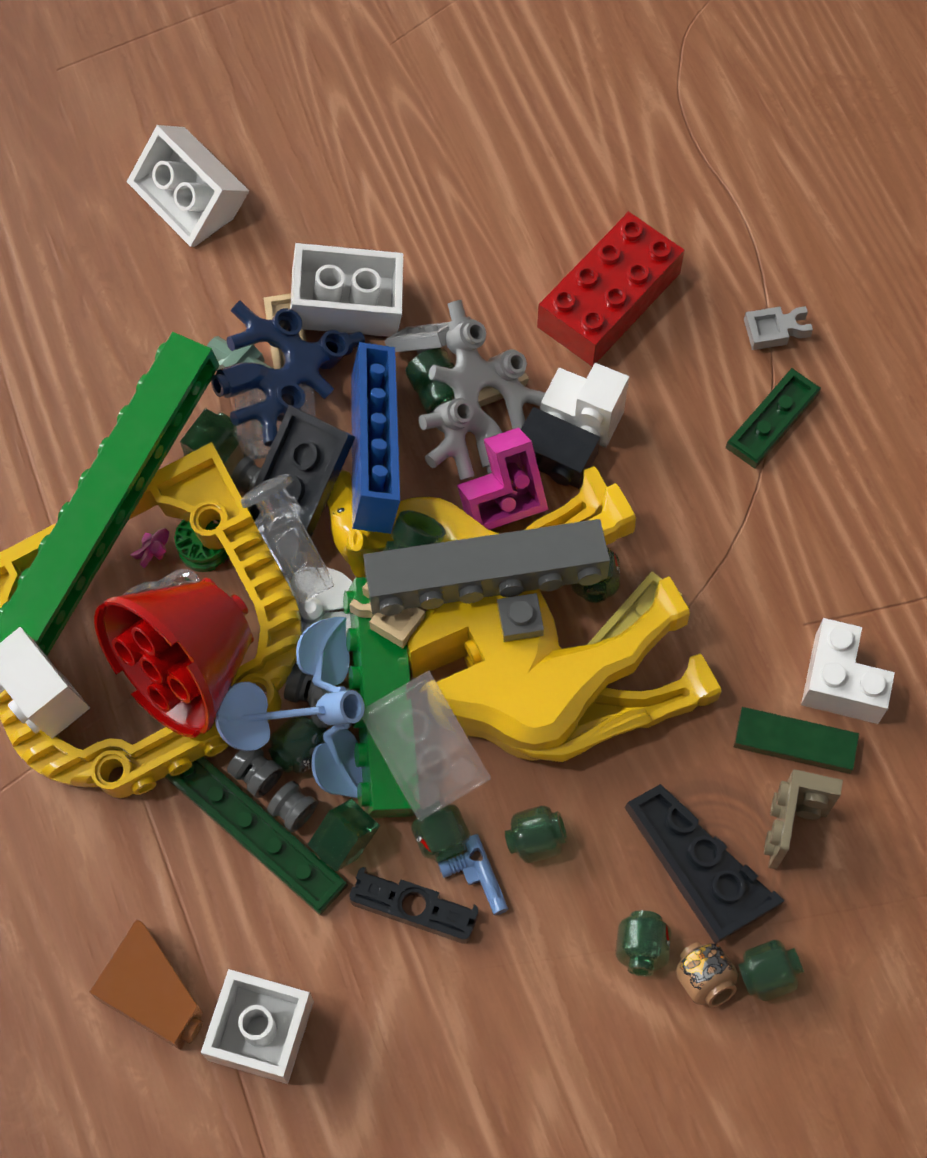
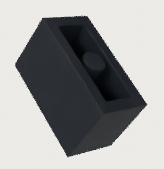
M533 407L521 431L532 441L539 471L549 475L560 485H571L579 489L583 483L584 470L592 466L598 455L600 436Z

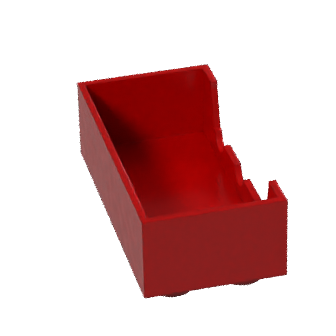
M628 211L538 304L537 327L593 367L594 363H597L678 277L681 273L685 250Z

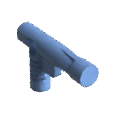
M475 834L465 838L464 843L468 852H465L463 855L460 854L456 858L448 859V861L445 860L438 863L442 877L446 878L451 876L452 873L456 874L460 870L463 871L468 885L477 882L481 883L493 915L506 912L509 908L479 835ZM475 851H479L483 859L475 861L470 859Z

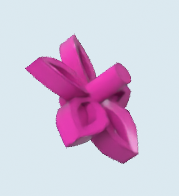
M163 528L153 535L145 533L142 538V548L133 552L131 556L134 559H141L140 565L143 568L148 565L153 555L158 560H161L166 552L164 545L168 541L169 531Z

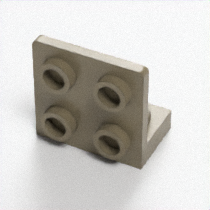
M793 769L787 782H780L778 793H774L770 816L777 818L773 822L772 830L767 832L764 845V854L770 856L768 868L777 869L789 850L795 811L797 816L805 819L818 820L820 817L826 818L841 796L843 780Z

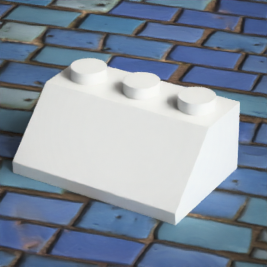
M156 126L127 180V183L190 247L197 246L233 220L249 193V190L185 127Z

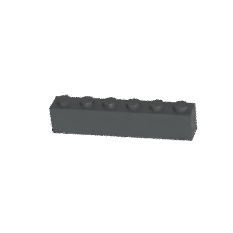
M600 519L363 554L372 615L375 613L396 615L405 609L416 607L436 609L445 603L458 601L475 603L484 597L497 595L514 597L524 591L537 589L541 591H554L563 585L576 583L593 585L603 579H607L610 563Z

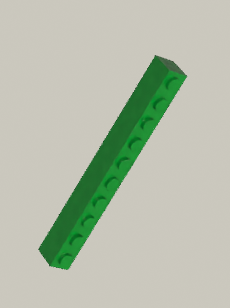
M173 331L168 340L159 346L154 363L148 373L143 374L137 383L136 393L129 404L120 410L117 424L109 437L104 438L100 443L97 457L93 464L80 476L78 488L70 502L68 501L62 506L58 515V521L53 530L40 542L38 554L30 568H26L20 575L18 587L10 601L4 603L0 608V642L21 627L36 642L43 653L48 656L211 381V377L218 370L220 365L212 348Z

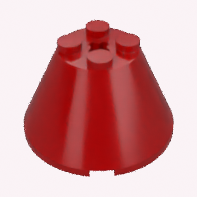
M204 578L200 582L111 597L99 605L94 614L96 635L102 651L115 674L117 675L123 671L137 689L131 693L133 698L162 725L177 734L189 738H195L200 733L205 734L212 728L216 720V714L233 683L249 645L254 642V637L245 618L248 614L245 602L237 595L229 596L209 578Z

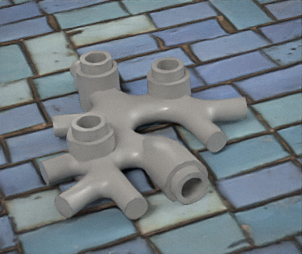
M457 300L447 304L452 321L448 322L449 330L446 334L447 347L457 357L456 365L452 369L432 365L429 371L430 380L449 385L453 389L455 398L439 405L434 410V413L420 415L419 425L422 430L437 428L445 435L440 445L425 456L426 463L430 467L435 468L448 457H453L460 480L474 477L465 441L466 433L471 432L475 435L482 467H486L488 474L492 473L483 439L503 433L498 424L481 409L478 402L481 389L493 387L503 395L512 429L519 427L520 430L525 423L523 404L529 403L541 406L545 392L527 388L518 380L524 374L527 365L525 356L519 351L509 349L490 358L488 361H485L480 356L477 348L481 347L485 342L486 329L482 323L471 319V317H466L462 300Z

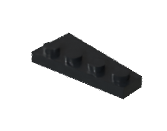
M661 784L626 804V811L715 944L781 906L785 901L775 891L771 893L757 880L758 875L748 865L742 866L726 851L727 846L717 836L713 838L698 824L699 819Z

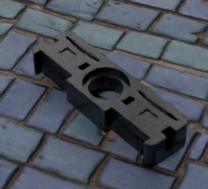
M366 867L359 869L355 887H352L349 895L351 904L355 907L462 944L470 941L478 918V907L475 904L471 910L468 907L448 900L439 899V892L401 879L398 885V883L367 874ZM410 895H419L425 900L426 908L420 915L410 916L402 908L405 898Z

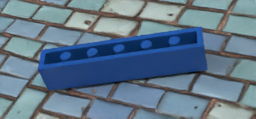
M359 342L351 375L352 435L356 436L352 445V529L391 534L400 503L395 347Z

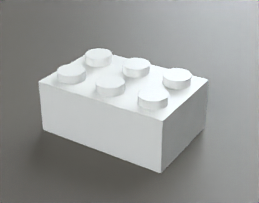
M295 243L290 309L297 312L301 317V329L318 331L336 330L346 333L360 331L364 335L387 337L398 332L402 316L403 253Z

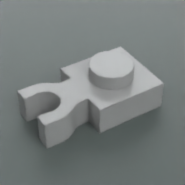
M806 306L795 308L788 314H783L781 307L746 312L744 323L752 350L787 345L789 336L796 338L811 337L812 325H800L796 322L806 319L808 313Z

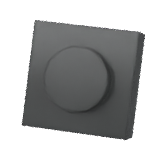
M537 593L497 599L504 642L544 635Z

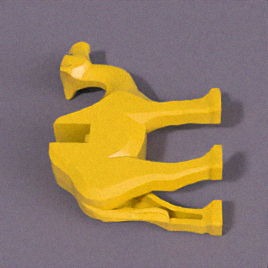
M593 466L584 470L583 485L578 495L559 509L537 519L524 530L600 519L606 545L634 532L636 516L620 487L616 483L607 487L597 468ZM341 470L327 501L334 543L345 561L350 565L356 578L366 577L363 554L394 550L408 543L428 545L499 534L486 529L453 503L435 497H416L400 501L391 534L352 529V475L346 470ZM670 576L658 581L655 590V600L652 606L633 625L617 636L594 644L564 649L559 646L554 619L540 589L524 591L517 596L537 593L544 627L543 636L504 642L497 599L508 597L497 595L484 597L475 603L458 601L445 603L436 609H428L424 620L411 635L407 643L409 667L413 678L422 676L462 657L465 658L467 669L428 686L429 710L438 725L456 734L484 738L517 758L531 761L541 759L564 762L614 736L637 728H649L668 718L691 712L698 705L706 706L719 699L722 692L720 685L701 653L690 656L687 670L680 680L658 689L627 691L605 688L608 684L634 673L643 658L669 631H676L688 625L689 608Z

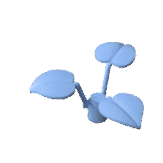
M332 617L320 620L309 626L300 636L296 647L299 669L304 674L313 675L312 682L315 686L331 692L324 694L318 700L316 707L267 712L268 702L263 690L254 683L240 682L229 688L216 714L215 723L221 738L227 744L241 751H252L263 747L270 739V727L267 720L317 715L325 724L334 726L324 732L323 738L325 743L317 745L313 751L312 772L318 786L329 794L357 798L358 783L363 782L362 768L355 765L354 749L355 744L358 742L348 728L350 723H356L362 718L365 707L363 698L358 692L354 690L346 691L344 686L336 687L347 676L350 655L346 647V617Z

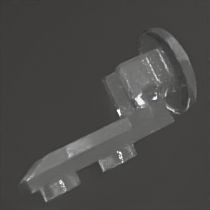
M283 474L257 485L241 498L240 502L242 508L256 504L261 513L254 523L300 604L334 587V583L298 516L301 508L294 496L290 497L285 488L294 480L289 474Z

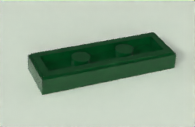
M791 368L728 440L726 449L755 469L816 399L821 391V387Z
M742 707L733 747L851 774L854 768L859 733Z

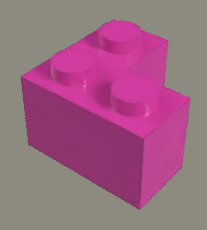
M519 427L483 439L492 473L457 485L464 512L486 529L491 530L548 510L532 441Z

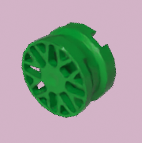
M182 520L176 528L174 536L175 545L180 559L186 567L197 572H209L215 570V567L221 563L224 564L229 557L224 548L216 550L205 547L191 528L189 521ZM211 521L207 524L205 530L215 529L219 523L215 524L214 521Z

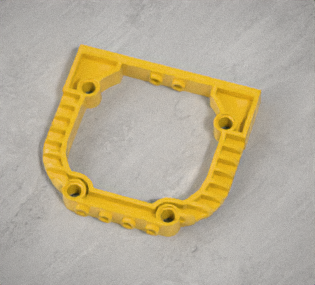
M210 442L157 470L129 520L159 505L165 516L189 521L191 528L205 547L216 550L224 548L254 604L260 625L257 654L254 659L239 667L232 685L240 682L256 684L263 691L267 692V712L279 711L282 700L278 690L286 683L296 661L297 643L302 635L299 607L292 590L213 443ZM220 520L219 525L215 529L205 530L207 524L211 521ZM56 523L0 552V608L4 603L10 601L18 587L20 575L26 568H30L38 554L40 542L46 535L51 533ZM4 690L0 693V720L14 749L31 768L46 778L62 784L76 787H100L114 798H125L132 794H144L152 790L157 784L156 781L164 778L167 774L170 773L171 776H176L184 773L192 767L193 761L205 755L208 757L217 755L228 747V744L221 738L214 722L208 732L205 734L200 733L195 738L182 736L165 727L133 745L122 739L109 738L82 750L66 743L59 735L52 739L42 730L34 733L9 708L8 704L13 699L7 691ZM117 767H123L121 778L115 782H109L108 779L111 771Z

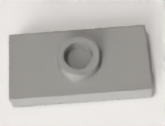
M448 322L405 327L386 338L385 344L389 347H395V352L417 350V354L432 352L446 345V334L449 330Z

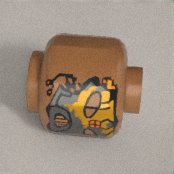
M696 942L682 951L680 954L682 960L677 965L676 976L695 1004H708L709 1007L713 1008L725 1003L735 994L737 990L735 985L739 974L719 945L712 943L702 945L700 942Z

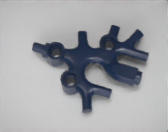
M240 300L230 311L245 324L246 330L227 337L228 348L234 351L259 342H268L271 346L280 348L284 353L285 364L280 369H271L252 362L234 364L217 370L216 375L211 377V385L218 397L231 398L254 389H260L265 393L266 399L264 401L232 411L230 419L235 426L253 420L260 422L264 445L271 447L278 432L277 421L282 422L289 405L300 409L305 403V393L299 385H307L313 388L321 397L326 399L334 388L320 375L319 368H334L344 356L350 355L353 352V348L358 347L359 342L365 343V338L360 331L348 335L346 332L329 330L323 334L318 342H306L299 336L302 328V319L294 310L288 308L280 309L272 319L267 320L260 318Z

